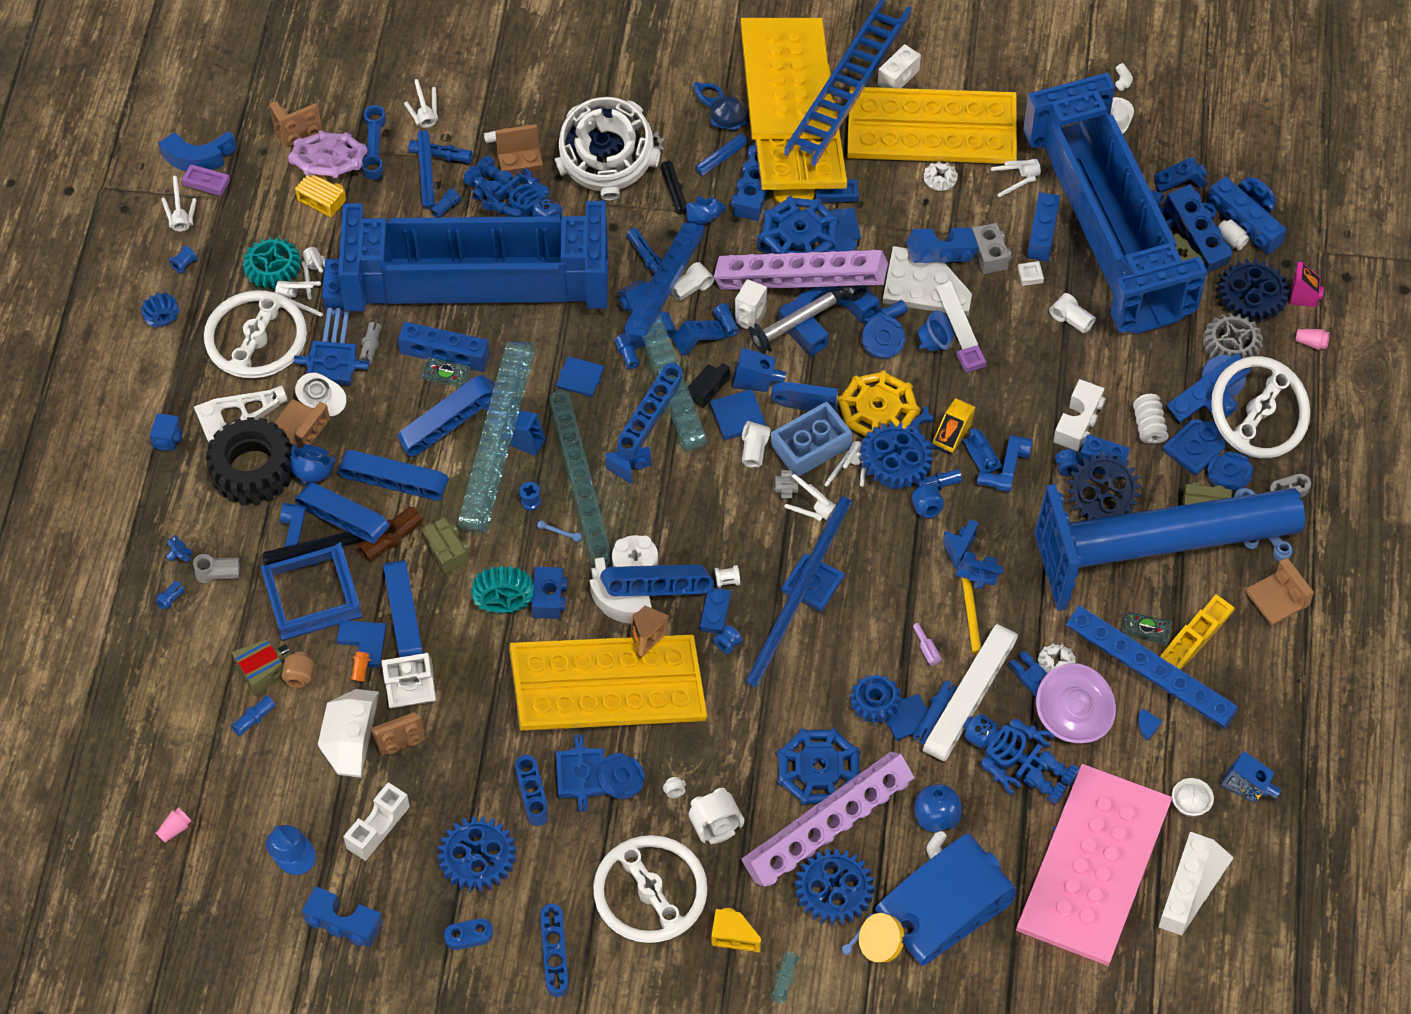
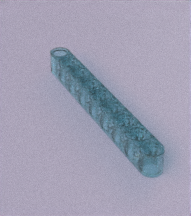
M509 341L506 344L459 517V526L462 530L485 532L489 526L534 358V346L530 342Z
M558 390L552 393L550 397L551 413L588 555L594 567L595 559L604 557L605 566L610 563V546L569 394L566 391Z

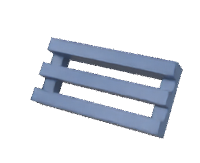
M328 308L322 342H329L332 316H335L331 342L336 343L340 317H344L340 343H346L350 311H341V308H336V310Z

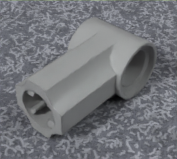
M201 554L193 561L195 578L200 583H209L213 579H236L240 576L239 558H212L207 554Z

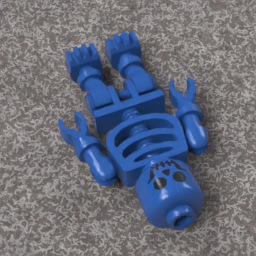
M487 155L478 162L477 167L471 166L464 174L463 181L470 187L481 188L487 196L486 201L482 200V207L486 210H496L498 214H506L509 217H529L530 215L532 217L560 216V220L562 219L563 209L561 205L547 198L550 192L549 188L541 185L539 179L533 177L526 168H524L523 175L517 171V176L513 178L510 172L499 170L498 167L494 166L493 158ZM487 176H488V177H490L491 179H495V180H493V181H488V180H486L484 177H487ZM507 196H509L508 206L507 203L501 202Z
M978 714L974 718L970 716L963 726L966 729L964 736L967 741L980 749L988 747L985 753L986 757L982 759L981 766L985 771L990 772L994 776L996 782L1000 781L1004 790L1011 796H1013L1014 790H1011L1009 785H1015L1017 789H1020L1019 781L1027 772L1026 778L1023 780L1024 783L1029 787L1041 789V793L1044 795L1046 793L1049 794L1047 800L1056 805L1065 793L1066 786L1060 782L1055 787L1052 786L1053 783L1048 780L1046 782L1043 778L1041 770L1054 771L1056 776H1062L1061 782L1067 786H1070L1078 775V767L1071 764L1067 769L1064 763L1061 762L1059 764L1054 755L1048 751H1043L1039 758L1037 757L1041 752L1042 746L1045 748H1050L1051 743L1044 741V738L1049 737L1051 740L1055 738V735L1049 731L1036 730L1037 727L1033 725L1029 727L1018 719L1011 720L1009 726L1004 725L1000 731H997V723L984 714ZM1025 735L1027 739L1031 740L1033 738L1039 742L1029 756L1024 754L1026 745ZM1008 736L1012 738L1011 744L1007 743ZM1016 740L1021 744L1020 750L1015 749ZM1008 756L1013 757L1010 760H1005ZM1018 761L1023 764L1016 773L1015 778L1006 775L1007 772L1005 770L1013 767Z

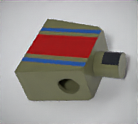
M263 640L231 652L235 665L255 696L282 677V661L291 654L286 644L274 650L268 640Z

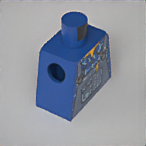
M1244 751L1229 767L1220 784L1221 787L1251 802H1257L1262 795L1275 801L1281 792L1280 788L1270 783L1274 772Z

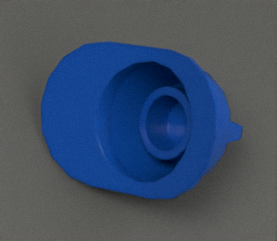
M933 311L926 323L919 328L918 334L921 340L919 348H927L931 352L948 349L954 337V329L949 318L943 312Z
M276 825L266 840V848L269 854L286 873L301 875L313 867L316 860L315 850L304 834L296 827Z

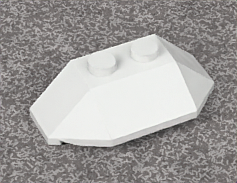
M355 689L327 702L318 747L338 775L360 778L362 776L379 698V692Z

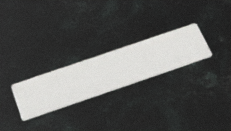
M952 282L937 286L936 289L962 350L978 345Z

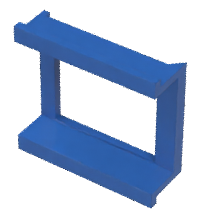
M341 542L329 548L270 565L260 566L282 641L339 625L340 620L353 621L363 618ZM334 559L347 604L286 621L273 576Z

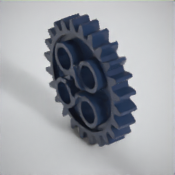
M602 109L604 117L613 118L612 109ZM573 125L567 134L565 142L566 145H571L577 159H580L574 144L575 138L578 137L575 132L576 128ZM597 128L588 133L592 140L589 146L590 154L597 156V159L600 158L602 163L604 162V157H610L612 154L617 155L619 153L618 150L624 149V141L616 133H601Z
M1246 259L1245 264L1237 261L1236 267L1230 264L1229 270L1225 269L1223 276H1220L1217 289L1219 291L1218 298H1222L1221 305H1227L1226 311L1234 310V317L1239 313L1243 319L1246 316L1249 317L1250 322L1253 321L1254 317H1257L1258 321L1261 322L1263 316L1267 320H1270L1271 314L1277 316L1278 311H1283L1284 305L1287 304L1290 290H1287L1289 283L1285 282L1286 276H1279L1280 269L1273 271V264L1267 267L1265 266L1266 261L1258 264L1257 259H1254L1253 263Z
M1101 452L1098 459H1096L1094 454H1091L1090 462L1083 458L1084 466L1076 464L1079 472H1071L1075 480H1068V484L1072 485L1073 488L1067 490V493L1074 494L1069 499V502L1077 503L1073 510L1081 509L1080 517L1087 514L1089 520L1125 514V511L1133 513L1130 505H1138L1134 498L1141 497V494L1135 492V490L1141 488V484H1135V481L1140 477L1139 475L1132 476L1136 468L1128 469V460L1122 464L1120 462L1121 455L1115 460L1113 459L1112 452H1110L1108 458H1105L1103 452ZM1096 468H1101L1105 471L1106 475L1103 479L1098 480L1093 477L1092 472ZM1116 478L1125 480L1126 486L1123 489H1116L1114 487L1113 481ZM1086 479H1090L1100 486H1103L1105 483L1108 484L1109 490L1121 494L1123 498L1120 499L1109 492L1101 494V489L1086 483ZM1091 488L1095 491L1096 495L1092 500H1087L1083 497L1082 493L1085 489ZM1107 498L1114 499L1116 507L1112 510L1106 509L1103 506L1104 500Z

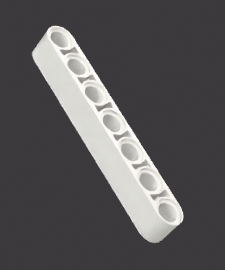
M999 624L994 626L929 735L923 752L943 762L947 760L965 730L963 728L965 722L975 713L1012 650L1018 637L1017 633Z

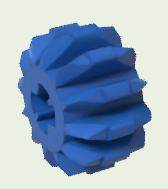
M157 292L156 295H149V299L143 301L141 313L148 325H152L154 328L160 325L163 328L165 324H171V320L177 319L179 307L172 295H168L167 292L162 294Z

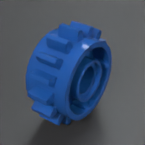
M879 674L874 676L867 675L863 680H858V685H853L852 693H850L851 709H856L855 715L857 717L861 716L864 722L870 721L872 724L876 722L885 723L887 718L893 719V712H899V705H901L900 688H896V682H891L888 676L882 677Z

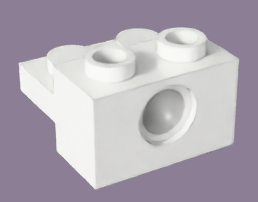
M428 653L382 660L390 709L437 702L432 658Z

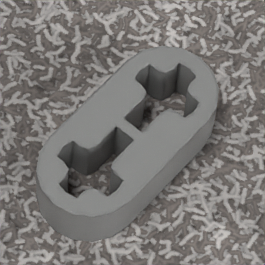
M1296 474L1274 481L1270 486L1269 492L1276 491V489L1296 488L1300 496L1303 497L1310 490L1311 480L1304 474Z

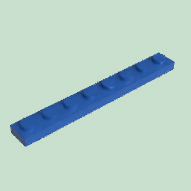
M694 223L683 224L625 325L626 334L647 336L705 233L704 225Z

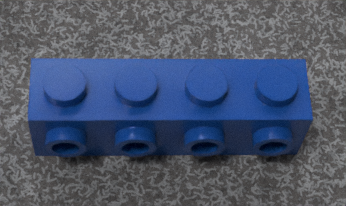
M1225 176L1210 187L1207 203L1212 204L1216 211L1226 220L1232 219L1247 232V236L1250 237L1249 240L1266 255H1269L1283 244L1287 229Z

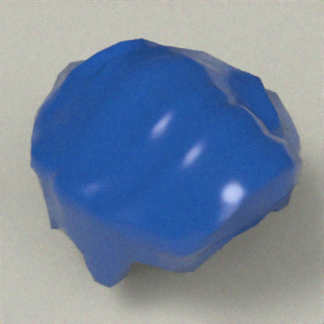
M698 195L696 202H687L686 204L687 220L689 223L699 225L711 223L726 210V206L716 198L704 199Z

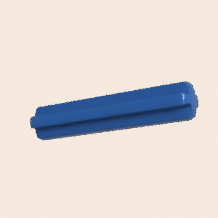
M743 134L737 135L695 166V170L703 176L745 146L747 138Z

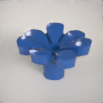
M174 535L167 541L171 551L166 554V557L170 561L177 557L185 562L191 560L189 556L192 554L191 549L184 548L186 547L185 543L182 540L179 541L177 535Z

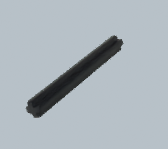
M344 532L263 552L262 560L265 565L329 548L340 542L343 547L363 542L364 539L352 533Z

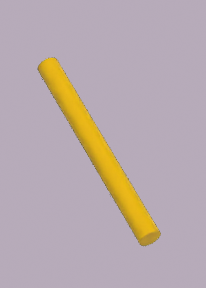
M962 578L972 653L978 654L981 650L972 582Z

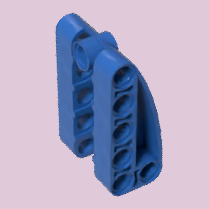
M967 833L905 879L876 906L875 911L894 916L903 928H908L912 931L909 934L904 933V937H902L903 946L907 948L921 966H924L1006 909L1015 898L1016 887L1001 870L998 859L991 852L986 853L973 836Z

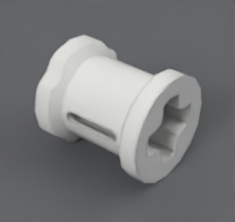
M734 565L733 568L722 570L714 568L717 588L730 584L740 585L737 565Z

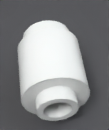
M1232 219L1229 221L1224 220L1218 226L1224 242L1228 243L1232 249L1241 250L1250 239L1247 236V232Z

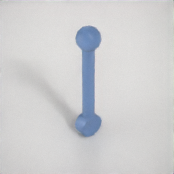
M542 520L537 523L539 529L545 528L573 538L575 543H579L582 540L580 533H569L547 525Z
M860 930L849 944L842 947L844 955L851 954L853 945L859 939Z

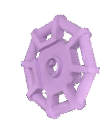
M319 130L314 135L303 139L297 138L294 141V147L288 155V159L291 164L297 165L302 169L305 175L311 176L314 174L338 178L340 174L351 170H359L363 165L362 160L368 150L365 144L356 141L350 133H327Z

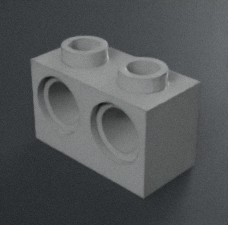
M997 223L972 228L979 246L976 257L982 273L988 274L1007 270L1012 256L1010 248L1005 246L1003 230H999Z

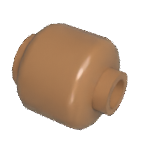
M295 652L288 655L284 660L282 678L286 684L293 688H302L304 685L309 684L314 670L313 660L304 652Z

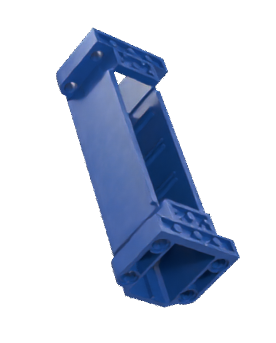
M1104 73L1028 93L1023 131L1032 148L1042 147L1046 149L1050 157L1051 165L1113 292L1111 317L1118 331H1129L1138 334L1177 323L1184 316L1195 312L1200 305L1207 270L1200 256L1184 261L1181 260L1175 248L1177 243L1114 116L1110 115L1115 86L1109 74ZM1081 121V122L1078 123V124H1075V125H1071V126H1067V127H1063V128H1062V126H1064V125H1068V124H1072V123H1076V122Z
M586 201V216H562L561 220L560 216L389 218V222H386V218H365L363 203L343 204L338 277L345 311H366L367 303L587 301V309H607L608 232L606 201Z

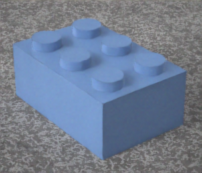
M827 401L771 432L772 449L787 468L792 470V474H796L798 477L849 449L852 445L851 430Z

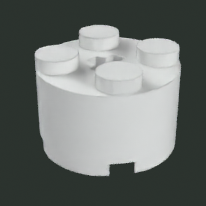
M634 535L616 541L612 552L613 567L658 566L657 548L648 536Z
M718 788L713 793L704 797H696L690 803L692 807L689 811V818L703 843H705V840L709 841L710 844H717L728 840L736 834L734 830L738 826L741 829L744 825V818L735 800L725 788Z

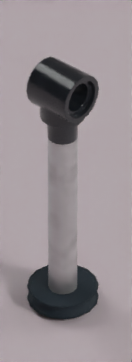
M866 285L837 286L834 290L764 330L756 323H754V328L749 326L748 330L751 339L757 349L766 355L767 350L769 352L772 350L769 341L842 299L852 302L861 299L866 294L868 287Z

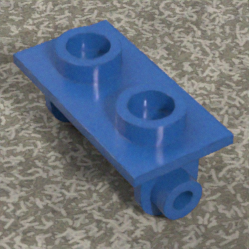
M977 428L970 430V436L962 441L978 469L990 473L1003 468L983 432L977 430Z

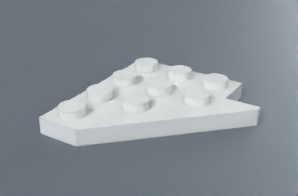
M893 246L883 295L884 304L893 305L902 299L906 306L910 308L930 311L938 310L947 313L936 287L951 281L964 313L968 316L972 293L945 263H913L908 248Z

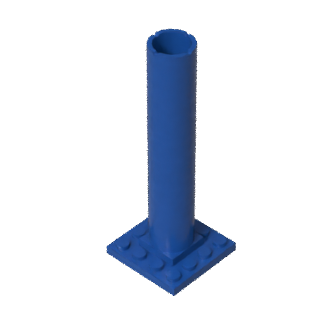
M1056 484L1046 486L1034 534L1057 611L1067 609L1068 602L1071 600L1072 589L1075 588V578L1078 577V568L1302 533L1305 526V510L1298 490L1296 488L1069 522L1068 513L1064 512L1062 507V493H1058Z

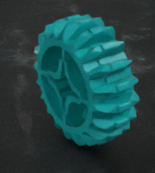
M269 236L266 241L261 238L259 244L253 242V248L247 247V253L243 257V269L245 276L249 278L251 284L255 283L257 288L263 286L267 290L269 287H272L275 291L278 281L291 282V279H297V273H300L301 257L295 245L289 243L287 239L281 241L278 236L275 240H272Z
M501 565L497 568L492 566L490 570L483 569V573H477V577L473 578L471 595H473L475 605H478L479 609H485L486 612L493 611L494 614L498 612L503 614L505 612L514 613V610L521 611L522 607H527L528 603L532 601L534 592L531 575H528L525 570L520 571L519 567L511 568V565L508 567H502Z

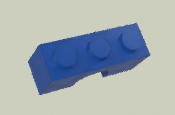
M1039 192L1029 243L1028 259L1049 262L1060 195Z
M971 227L952 228L945 242L935 236L933 228L913 229L906 242L913 263L972 261L979 249Z
M315 886L302 910L305 922L313 928H324L335 937L343 936L348 938L356 946L361 947L365 945L371 947L383 924L381 913L359 904L352 915L340 917L335 914L340 905L337 895Z

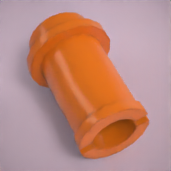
M356 651L355 655L352 656L354 664L350 679L365 681L368 661H371V658H369V653Z

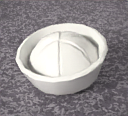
M1187 778L1175 785L1172 799L1175 807L1181 814L1187 817H1198L1210 810L1213 805L1214 795L1212 789L1204 781L1196 778Z

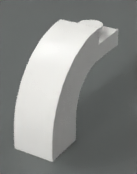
M604 557L595 559V568H591L593 579L590 580V592L595 604L604 614L619 622L630 624L631 617L635 612H638L645 605L651 608L649 596L615 597L609 595L600 580L602 571L606 569Z

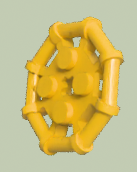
M885 370L859 377L855 375L852 377V381L844 393L838 397V405L840 406L845 424L849 429L866 437L868 431L872 432L874 427L880 428L882 423L887 427L892 422L894 427H898L900 422L896 418L902 412L906 413L901 421L902 428L906 429L914 418L920 414V408L917 406L912 391L913 386L909 382L905 383L891 376ZM879 382L874 387L866 386L869 383ZM885 382L888 383V384H890V385H892V386H894V387H896L897 389H894V388H892V387L886 385ZM859 389L860 393L858 396L852 397L854 392ZM905 395L907 404H902L899 397ZM882 402V408H876L873 403L878 404ZM849 406L856 407L857 411L856 414H854L853 416L851 415ZM862 420L872 425V430L859 424L858 422Z

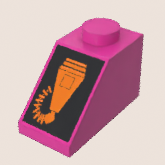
M1303 262L1297 263L1291 285L1290 304L1316 308L1318 299L1322 300L1324 287L1320 286L1321 277Z

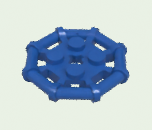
M788 196L786 200L772 209L766 210L763 214L765 219L763 233L760 236L761 240L766 242L777 254L826 252L837 245L836 233L837 225L840 222L839 218L834 216L818 198L812 200ZM799 207H806L805 211L799 210ZM789 208V210H788L787 212H785V213L782 214V215L780 214V213H782L783 211H785L786 209ZM818 211L824 218H820L815 212ZM773 222L779 223L778 229H772ZM796 226H804V230H797ZM828 226V235L822 233V227ZM780 237L785 242L783 247L775 240V238ZM817 241L822 242V244H820L813 250L811 249V245H813ZM791 247H793V249H795V250H802V249L804 248V249H805V252H803V251H792V250H790V249H791Z
M802 728L795 737L777 751V756L779 757L778 784L784 786L799 799L802 805L818 804L836 791L834 786L837 785L841 778L847 780L843 784L845 785L860 774L859 755L861 751L841 736L835 728L831 730H805ZM811 739H826V742H811ZM803 742L805 745L804 749L798 753L794 752L793 750ZM833 742L839 745L844 751L837 752L833 748ZM850 759V771L843 770V760ZM788 760L795 761V771L788 772ZM817 761H821L822 765H826L822 770H817L813 766L817 764ZM798 778L801 784L806 787L805 792L792 781ZM827 789L829 794H812V790Z

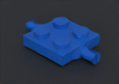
M313 341L308 356H294V364L307 365V374H321L338 385L351 386L352 375L355 369L369 370V361L356 360V344Z
M577 734L574 736L575 748L568 751H556L559 798H578V810L583 812L582 803H584V811L589 809L588 797L606 795L598 780V768L604 760V749L584 747V735L580 734L579 743Z

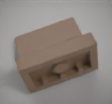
M277 101L269 104L274 131L284 148L294 145V141L297 138L303 139L322 130L319 108L316 103L291 114H288L285 108H281Z
M536 124L495 131L500 170L508 171L512 175L517 174V171L523 173L524 168L530 172L543 170Z
M292 399L275 423L278 425V428H282L286 432L292 446L298 444L297 448H303L304 444L311 445L329 422L330 416L327 405L319 402L315 408H311Z
M1285 558L1279 562L1275 574L1248 587L1246 593L1270 625H1275L1310 606L1314 591L1289 559Z
M415 712L371 728L381 756L396 753L401 748L415 746L425 740L422 719Z

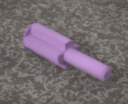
M915 623L913 628L921 641L920 648L929 665L935 666L939 664L942 658L933 641L927 639L919 623Z

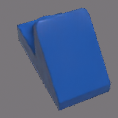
M650 447L640 448L637 455L631 460L621 459L617 452L605 453L606 469L632 484L631 469H643L651 466Z
M970 519L967 527L963 526L961 528L959 536L944 531L943 543L956 569L961 563L964 553L969 551L977 535L979 522Z

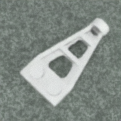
M281 385L267 391L213 399L194 406V409L209 443L211 439L214 440L213 435L218 430L222 431L223 426L226 425L221 415L222 410L237 407L242 412L241 420H247V417H254V420H258L278 408L281 404L288 402ZM258 400L262 402L263 406L261 409L251 414L247 413L244 406L246 403Z

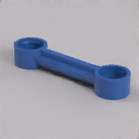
M378 105L369 106L364 111L365 124L368 127L367 156L362 160V172L364 177L371 180L378 179L383 174V164L379 157L380 131L386 123L384 109ZM372 115H380V116H381V117H380L379 119H377V120H371V119H369V117L372 116ZM372 164L379 166L375 170L366 169L367 166Z

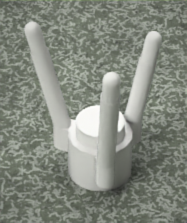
M415 79L421 108L418 109L416 114L408 102H405L404 105L414 118L417 126L430 128L439 120L437 116L436 87H432V109H430L425 104L419 80Z
M1038 160L1006 161L1004 166L991 167V171L1019 169L1021 176L1026 177V179L998 193L997 196L1002 197L1029 182L1036 181L1035 176H1039L1041 172Z
M173 176L176 210L171 214L165 198H162V203L169 220V227L175 231L182 232L188 230L189 226L193 225V215L197 200L196 198L192 199L189 215L185 210L181 209L177 176Z
M316 247L305 249L302 253L304 261L301 264L304 269L305 281H310L309 268L312 270L318 269L322 273L321 265L325 267V258L320 255ZM306 288L307 298L311 300V288Z
M278 281L276 293L291 300L298 308L320 317L323 316V313L291 299L296 297L298 288L320 286V281Z
M855 441L852 443L849 451L846 452L844 458L824 485L826 487L833 481L842 467L847 468L850 463L854 465L862 463L863 465V461H860L861 453H859L862 442ZM867 468L861 469V487L864 486Z
M793 474L792 477L818 499L814 506L816 513L789 504H785L784 507L813 517L819 522L823 518L828 521L836 504L828 500L811 484L808 485L796 474Z

